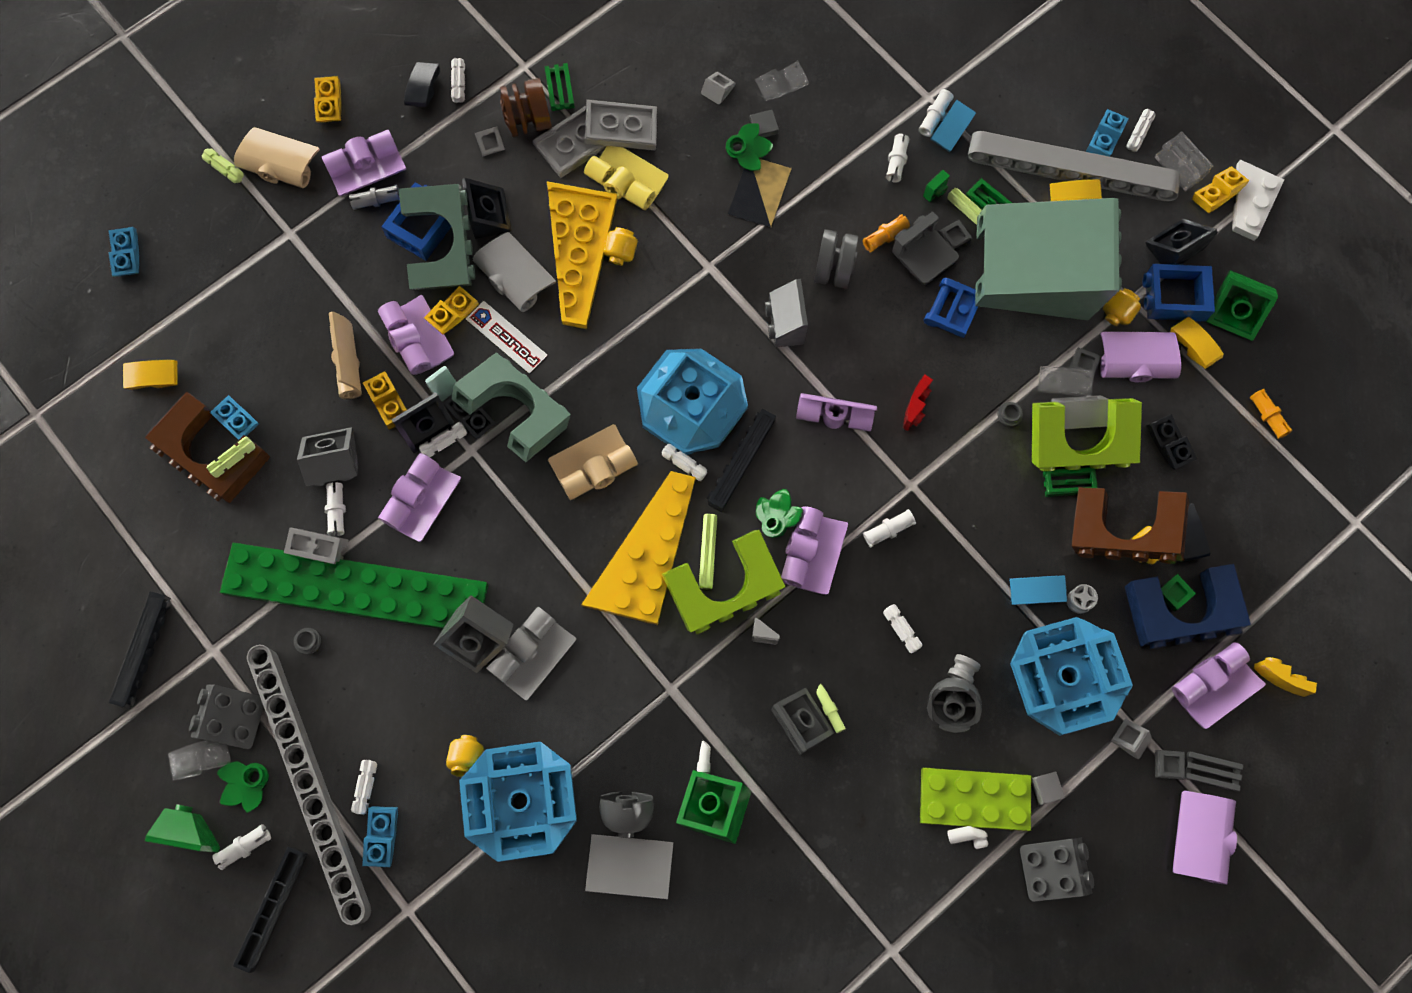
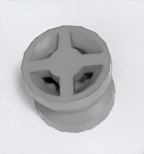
M1081 584L1068 594L1067 605L1071 611L1077 614L1086 613L1097 604L1098 594L1092 586Z
M957 654L954 659L955 665L949 669L948 676L963 678L973 684V675L979 671L980 664L969 657Z

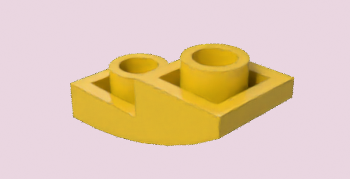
M339 77L314 78L316 122L341 121V87Z
M1231 166L1215 175L1211 184L1196 191L1192 200L1206 212L1211 213L1242 190L1249 180Z
M1100 179L1051 183V201L1102 199Z
M459 286L445 302L440 300L424 319L443 335L466 318L479 303Z
M1187 317L1171 328L1170 332L1176 334L1177 341L1188 348L1187 356L1204 369L1223 358L1224 353L1214 339L1192 318Z
M152 360L123 364V388L125 389L163 388L178 385L177 360Z
M384 371L363 382V385L387 428L390 430L395 427L391 419L407 409L387 373Z
M1265 658V660L1254 664V669L1262 677L1285 691L1303 697L1316 693L1317 683L1307 681L1306 676L1291 674L1292 666L1282 664L1280 659Z

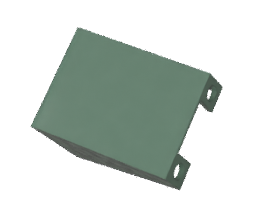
M1118 198L986 205L977 217V239L982 240L985 235L984 274L976 282L975 306L1089 320L1120 291L1122 286V279L1119 277L1122 257L1119 254L1121 210L1118 206Z

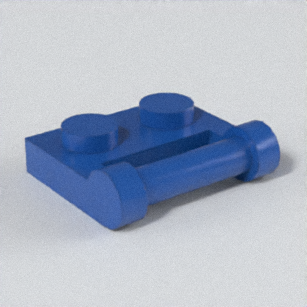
M943 278L940 282V291L930 312L926 313L923 321L929 326L939 327L964 338L978 306H975L976 290L952 279ZM949 292H954L957 295L947 317L939 316Z

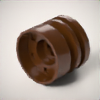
M540 78L524 81L525 93L521 94L516 84H512L513 96H508L506 86L500 87V104L505 124L512 133V137L518 136L516 125L520 124L522 125L524 135L528 134L527 123L529 122L533 123L537 132L552 129Z

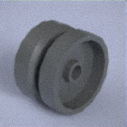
M824 229L813 283L826 285L829 282L832 270L835 271L834 286L847 289L857 258L858 236L846 233L843 236L841 248H837V231Z

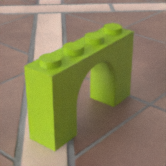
M1134 398L1108 399L1106 433L1096 446L1087 450H1074L1068 445L1065 438L1064 405L1059 402L1033 403L1032 463L1042 471H1054L1055 467L1079 470L1081 466L1090 465V468L1102 469L1106 468L1108 464H1115L1116 467L1125 468L1131 467V463H1140L1142 402Z
M754 530L732 541L745 570V581L739 593L729 600L713 601L707 598L700 590L688 563H684L662 574L689 632L702 633L711 628L709 624L716 620L722 623L734 617L733 612L741 608L743 612L757 606L756 601L764 597L766 600H770L781 594L779 590L785 588V585L760 530Z

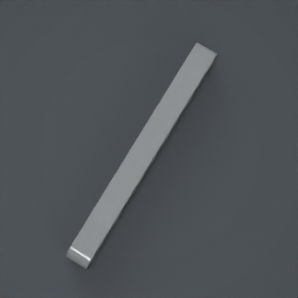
M255 645L248 651L247 662L342 921L348 925L362 924L369 919L371 906L277 653L264 645ZM267 653L266 662L259 665L258 659L260 655ZM272 677H276V685L273 688L268 689V680ZM281 701H285L286 706L284 711L280 714H277V704ZM293 725L295 732L291 738L286 739L285 730ZM299 750H302L304 758L300 763L296 764L294 762V755ZM311 775L313 777V784L310 788L305 789L303 781L305 777ZM317 800H320L323 808L319 814L315 815L312 807ZM329 825L332 829V836L325 841L321 833L324 827ZM336 851L340 852L342 856L341 863L337 867L331 863V857ZM347 877L352 885L351 889L344 893L340 885L342 880ZM355 903L361 908V915L356 920L350 915V909Z

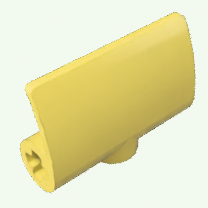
M606 146L602 155L599 158L596 156L591 157L584 169V175L603 185L606 192L617 194L618 199L623 197L642 210L649 208L668 180L667 173L623 147Z

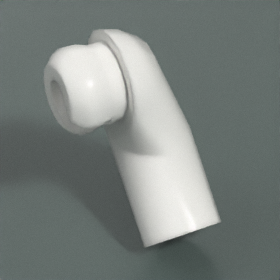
M970 826L948 830V838L951 844L973 840L976 849L987 847L989 844L986 838L988 835L984 830Z

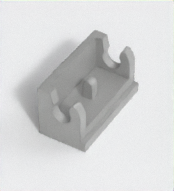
M1101 395L1052 398V402H1059L1065 406V429L1107 427L1108 398Z
M290 527L284 553L336 564L340 559L343 560L344 557L341 556V550L347 547L349 540Z

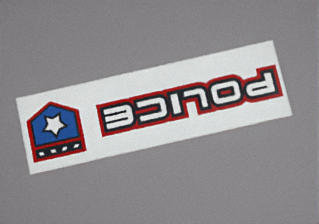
M485 301L466 318L468 322L529 374L547 356L544 351Z

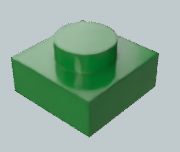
M942 170L926 185L923 197L929 202L936 196L940 198L948 189L947 183L950 175Z
M1178 574L1161 587L1165 603L1174 612L1196 594Z

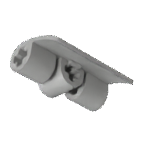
M508 232L487 243L473 257V262L489 277L488 279L496 291L501 295L505 294L521 312L529 310L535 304L537 293L556 283L555 279Z
M537 607L525 623L509 638L507 646L501 650L487 667V670L524 700H528L576 641V637L557 624L548 613Z

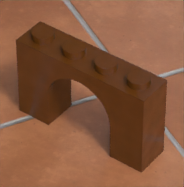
M186 392L145 438L152 443L149 448L160 457H163L165 454L169 456L171 460L168 463L179 472L183 469L187 470L190 473L187 478L200 487L202 484H205L209 488L206 492L219 502L223 498L230 504L269 460L270 456L255 444L253 451L249 454L247 452L243 454L244 458L230 469L225 468V472L215 478L207 469L209 464L194 462L190 451L193 438L213 415L203 403Z
M1078 488L1072 548L1080 557L1093 558L1094 555H1103L1111 560L1131 557L1132 560L1138 562H1147L1148 559H1159L1160 562L1166 564L1184 561L1189 510L1187 493L1159 491L1156 520L1151 530L1137 539L1125 540L1113 536L1106 529L1109 500L1106 490L1104 488Z

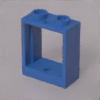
M415 182V183L412 185L411 188H413V187H425V186H427V185L421 186V185H419L418 183ZM399 203L381 226L387 239L427 261L450 230L451 225L444 217L439 216L425 237L420 239L399 227L406 218L401 214Z
M1153 264L1147 273H1144L1142 284L1146 288L1144 309L1147 310V319L1184 320L1190 317L1194 321H1207L1215 312L1212 266ZM1160 278L1194 280L1195 305L1161 304Z

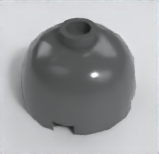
M959 677L946 678L938 682L929 695L927 704L929 718L932 721L934 719L939 724V728L945 731L957 733L969 730L970 726L975 723L977 724L980 720L982 712L980 692L971 682Z
M622 792L601 795L599 803L600 818L610 831L618 832V837L632 838L635 832H640L649 825L654 812V799L652 795L639 792H631L632 795H621Z

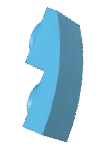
M956 100L930 140L950 152L976 112Z
M1107 109L1086 152L1110 157L1129 118Z
M128 227L109 230L112 252L108 253L112 276L118 277L139 273V245L136 228Z
M229 395L210 412L238 440L243 435L247 436L259 425Z
M1065 575L1010 579L1012 605L1068 602Z
M371 806L368 808L367 836L364 838L362 866L391 867L396 838L398 807Z

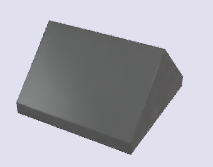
M806 688L777 702L771 709L799 755H802L835 733Z

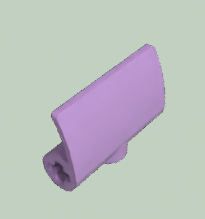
M389 130L368 137L369 139L367 140L364 137L352 138L346 142L344 149L341 148L321 156L339 196H344L406 170Z
M423 295L418 296L401 307L398 302L391 301L378 309V313L388 330L389 340L393 349L397 353L400 352L410 373L413 375L430 370L454 356V351L445 335H442L424 319L431 309Z
M1101 332L1105 353L1100 361V374L1102 378H1129L1131 382H1146L1152 378H1179L1181 373V357L1175 333Z
M801 393L796 419L818 423L820 416H823L824 424L832 429L841 427L845 420H849L848 428L871 432L877 406ZM832 411L837 412L838 417H834Z
M419 453L405 476L402 475L395 483L391 492L392 497L378 519L402 534L421 542L460 482L461 477L441 468L436 461Z
M801 507L803 514L800 521L796 524L795 531L792 532L786 547V554L788 555L781 578L785 584L827 595L831 587L848 523L823 517V512L818 509Z
M1233 642L1216 656L1209 657L1193 668L1194 672L1172 687V692L1190 716L1203 729H1207L1263 688L1266 683L1246 664L1250 661L1247 651L1240 644Z
M1190 791L1182 792L1173 873L1227 885L1230 856L1234 854L1237 845V834L1233 831L1235 800Z

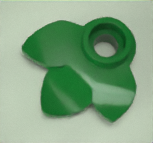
M749 123L742 126L739 133L731 136L726 142L728 155L738 159L740 166L750 171L760 170L761 162L759 158L766 156L773 149V144L768 139L758 136L760 128L757 123ZM736 144L742 145L739 151H735L733 147Z
M787 489L775 492L770 500L761 497L756 504V517L762 522V531L769 538H778L784 535L786 529L795 526L803 514L802 508L791 507V496ZM776 521V525L771 528V525Z
M236 761L218 770L217 775L228 783L220 799L222 805L234 806L242 803L247 813L259 806L263 798L262 788L267 784L269 773L265 766L259 763H251L246 766ZM258 772L259 779L253 782L251 777L253 773Z

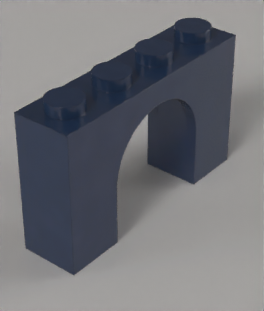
M1234 564L1208 568L1199 574L1207 601V610L1202 621L1195 624L1182 622L1169 612L1158 577L1134 580L1127 584L1125 590L1140 647L1149 645L1150 649L1166 647V642L1175 641L1176 645H1182L1192 642L1191 638L1200 637L1201 641L1217 638L1218 633L1225 632L1226 636L1242 634V629L1250 626L1251 623Z

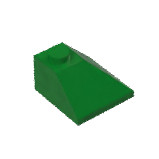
M176 804L175 810L165 808L145 838L147 842L196 851L219 852L220 850L217 840L202 815L192 813L193 807Z

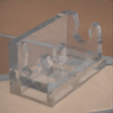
M1180 132L1162 146L1163 149L1155 155L1157 161L1164 168L1180 172L1179 185L1185 191L1203 180L1213 167L1212 163L1183 132Z

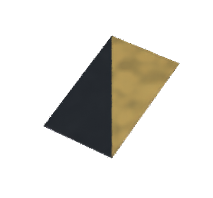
M760 159V170H743L728 214L771 227L792 168Z

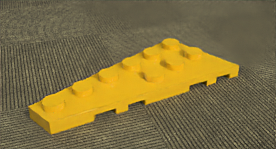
M547 181L562 324L587 329L604 258L603 249L611 229L617 204V194Z
M673 471L669 473L581 604L582 607L658 625L667 591V585L662 574L673 568L696 477Z

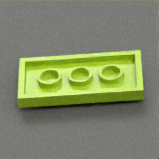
M922 768L920 824L1031 831V775Z

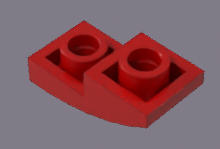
M926 374L918 383L908 404L903 426L907 431L912 425L917 427L925 416L922 413L926 406L924 401L932 392L929 387L933 381Z

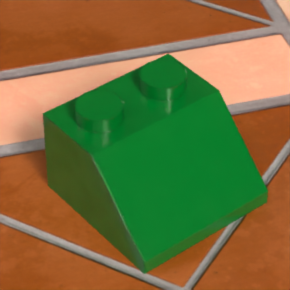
M1229 270L1214 300L1215 312L1209 317L1207 322L1253 341L1278 299L1277 291L1275 288Z
M693 770L676 823L709 837L736 844L752 791L741 782Z

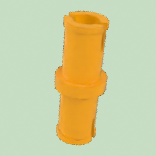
M901 214L890 223L882 224L876 232L863 239L864 247L869 252H873L882 244L890 243L900 231L910 227L909 220Z
M1265 389L1259 390L1250 396V399L1262 414L1261 419L1263 422L1267 421L1277 439L1283 438L1293 431L1280 414L1282 410L1279 406L1276 407Z

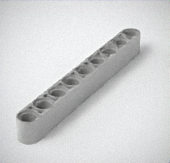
M977 131L972 134L968 151V159L978 164L1062 181L1100 179L1101 189L1161 201H1173L1178 197L1181 174L1173 169L985 131Z

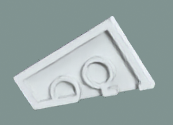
M1240 160L1237 163L1236 170L1245 176L1249 182L1236 194L1232 231L1255 241L1261 232L1284 179Z

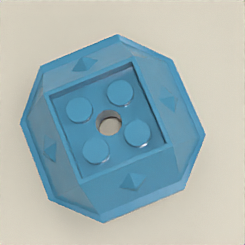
M703 349L666 350L637 387L643 428L664 443L676 447L678 452L682 451L686 455L719 447L748 409L742 376ZM689 393H695L699 396L696 400L686 398Z
M1078 617L1026 631L1010 663L1027 715L1059 736L1114 720L1125 697L1133 686L1114 633L1101 629ZM1063 670L1068 671L1071 674V683H1067L1063 680Z
M542 742L486 749L459 780L465 838L497 862L554 854L577 822L571 765ZM519 794H525L527 797V804L522 809H516L514 806V799Z

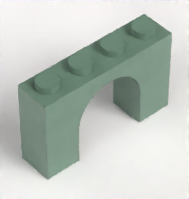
M459 184L399 189L402 215L405 217L420 215L442 216L450 223L454 233L453 246L444 258L435 262L407 264L409 289L425 290L472 286L471 280L475 279L474 265H470L469 255H473L471 240H467L466 230H470L469 216L464 213V205H468L466 190H462Z
M497 352L454 384L452 400L468 414H472L488 400L498 396L516 398L527 406L531 414L530 417L510 432L507 445L525 462L567 429L571 415L567 409L555 402L545 390L536 386L527 375L518 371L509 360L503 358Z

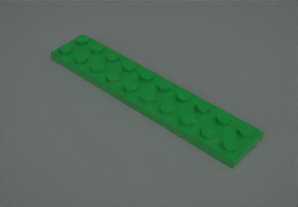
M233 542L220 593L228 596L443 629L455 610L469 596H473L483 604L485 603L488 583L342 559L336 562V564L286 554L284 550Z

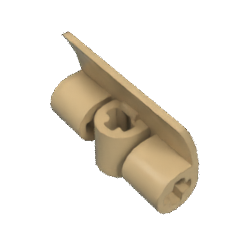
M254 127L240 143L234 156V164L237 168L258 174L262 179L270 183L277 184L281 180L284 183L305 188L311 176L308 164L320 149L316 146Z
M329 312L332 348L334 349L331 358L336 366L339 397L342 399H354L361 396L362 391L358 370L360 362L356 356L353 327L351 322L344 316L336 312Z
M614 424L548 459L570 501L593 488L599 490L607 487L615 480L616 476L638 465L632 450L625 444Z

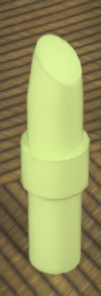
M820 684L816 694L823 706L822 709L825 715L828 716L835 732L840 733L846 728L837 712L838 709L835 703L832 702L827 691Z

